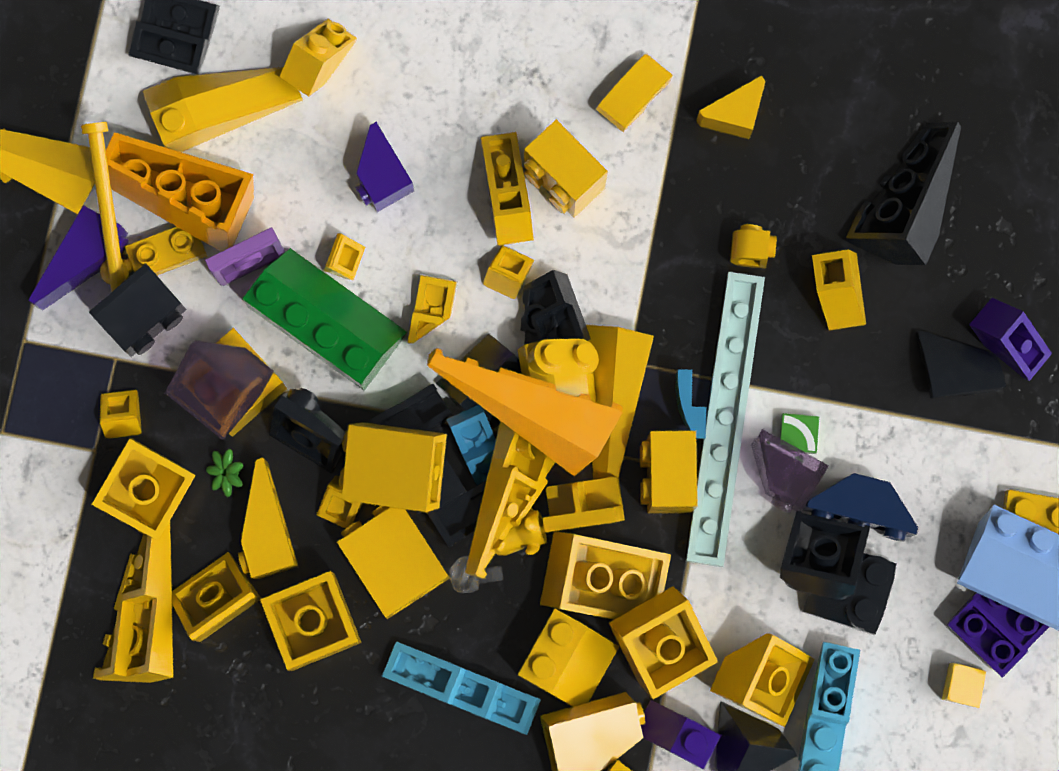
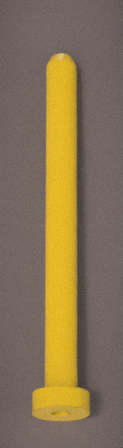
M107 122L81 125L82 134H88L109 280L111 292H113L125 279L103 132L108 131Z

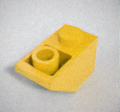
M330 19L325 20L293 43L279 77L309 97L327 83L355 44L357 37L349 33L341 24Z
M848 249L812 255L817 293L829 330L866 325L857 253Z

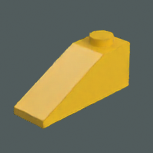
M511 132L481 137L497 244L499 246L533 241L531 210L517 133Z
M264 458L257 459L255 462L241 538L243 551L238 553L243 573H250L251 578L255 580L298 567L268 462Z

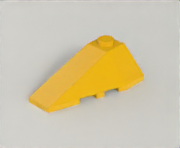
M283 67L174 77L143 91L149 112L165 148L179 152L188 150L303 100L298 89L279 77Z

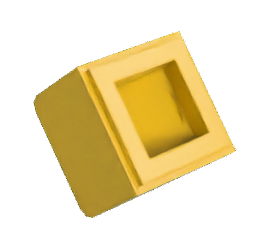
M501 245L487 270L483 284L494 291L515 299L534 263V259Z
M137 390L101 394L100 425L106 438L141 434Z
M335 476L328 484L317 516L346 529L354 524L363 503L341 500L340 476Z
M949 663L942 700L980 708L986 671L957 663Z

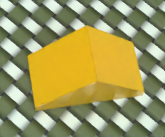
M760 76L701 109L696 120L700 127L750 139L765 85L764 78Z

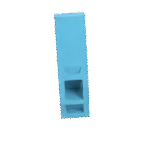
M827 642L822 643L801 739L798 771H839L845 729L849 723L860 656L859 649Z

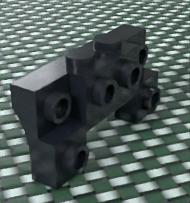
M432 383L420 392L383 411L369 421L371 424L430 432L445 423L446 419L452 417L453 414ZM444 456L439 509L426 513L450 548L475 532L486 481L467 492Z

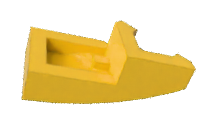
M425 275L420 276L415 310L412 314L407 343L413 344L451 318L458 281Z

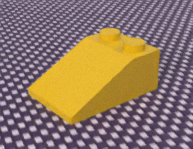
M554 531L540 605L616 619L664 591L671 554Z

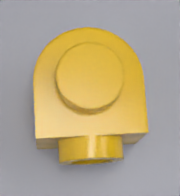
M741 225L740 230L733 232L731 263L745 267L766 268L768 257L775 258L777 236H771L770 231L762 230V227L759 225Z

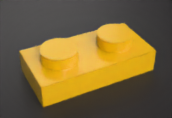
M1014 490L1005 491L1003 509L1059 534V498Z

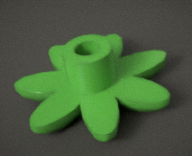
M231 449L226 450L223 457L218 451H213L212 458L215 465L206 468L208 474L216 476L212 481L211 488L212 490H217L222 486L224 495L230 497L232 485L236 487H242L243 485L238 477L239 471L243 468V463H232L233 452Z

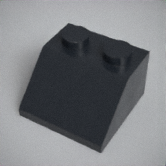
M145 263L91 309L89 313L113 340L132 357L136 353L142 355L148 351L155 343L153 338L164 329L169 331L176 327L183 319L181 314L187 309Z

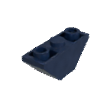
M856 473L851 474L811 498L803 506V511L811 512V515L832 520L834 518L850 524L867 525L870 528L884 531L883 537L891 540L905 542L906 537H913L918 532L917 524L890 482Z

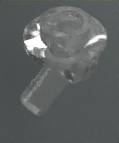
M468 556L460 557L450 570L452 586L459 593H473L479 589V584L504 580L502 566L485 568L484 571L487 575L484 579L465 573Z

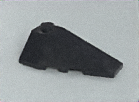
M938 122L925 125L902 154L904 162L892 176L886 174L882 179L880 185L883 188L872 202L866 200L859 208L845 238L850 244L895 265L927 264L940 233L961 125L958 122Z

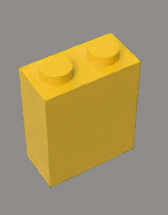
M364 422L349 425L343 440V450L346 452L345 467L341 470L339 477V486L342 489L341 500L421 512L439 509L447 434Z
M379 506L372 512L375 518L364 525L360 521L350 525L341 532L344 538L337 543L385 618L389 619L450 579V577L407 511L401 508Z

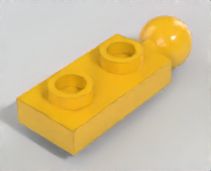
M174 227L126 245L125 249L129 258L122 259L124 279L127 280L129 273L136 272L145 263L158 276L205 258L207 254L202 241L184 230ZM106 259L100 266V276L104 282L110 285Z

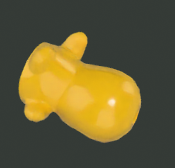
M531 507L521 524L513 526L504 539L506 546L503 551L495 554L499 556L509 555L524 549L526 546L525 553L527 555L537 553L540 546L547 543L540 512L533 510Z

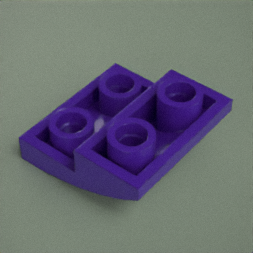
M976 592L947 623L1002 678L1028 653L1027 649L1049 628V626Z

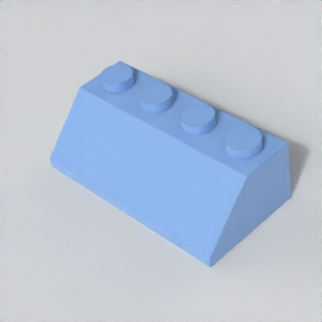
M993 505L977 525L957 584L1059 631V534L997 505Z

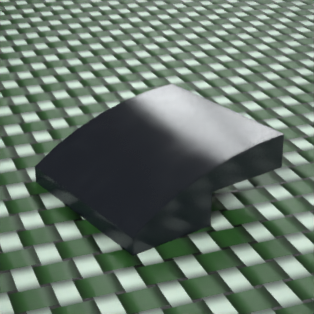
M145 0L141 20L136 21L128 56L199 75L214 31L220 5L202 0Z

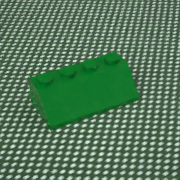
M291 248L263 270L242 298L249 309L363 391L366 390L407 334L406 330Z

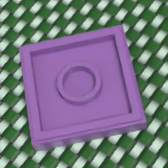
M271 227L206 259L205 262L221 286H225L274 262L285 251Z

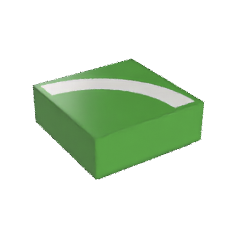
M783 413L781 415L779 451L816 454L819 416Z

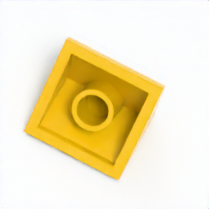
M229 552L172 591V605L188 636L192 641L197 642L203 641L262 599Z

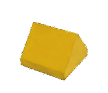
M337 233L323 271L353 281L365 247L345 235Z

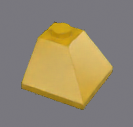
M766 633L725 656L710 691L746 710L785 727L815 659L778 637Z

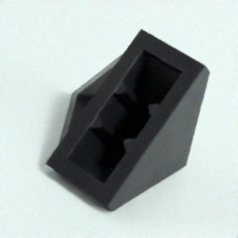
M720 701L718 734L721 736L716 744L714 765L717 771H772L797 757L795 750L780 729Z

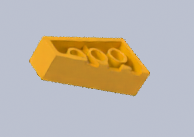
M114 132L106 148L110 184L113 191L221 252L234 246L254 199L253 174Z

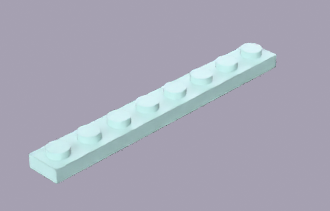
M728 272L706 417V439H703L697 479V508L692 513L685 562L716 567L724 566L765 277Z

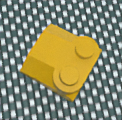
M546 339L525 344L517 349L523 375L555 384L557 391L576 397L580 393L591 395V401L597 403L593 371L598 366L599 357L595 347L590 342L584 339Z

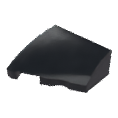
M552 270L524 285L522 302L525 306V312L521 318L520 331L525 332L524 345L546 339H584L587 341L591 339L567 274Z

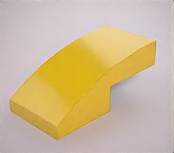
M645 53L605 96L596 110L624 132L645 111L647 105L669 84L673 75Z

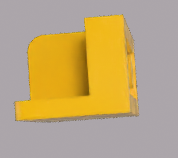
M618 477L555 485L546 488L550 516L542 518L544 532L625 520Z

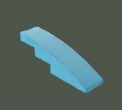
M397 641L382 677L525 735L528 734L541 701L538 698Z

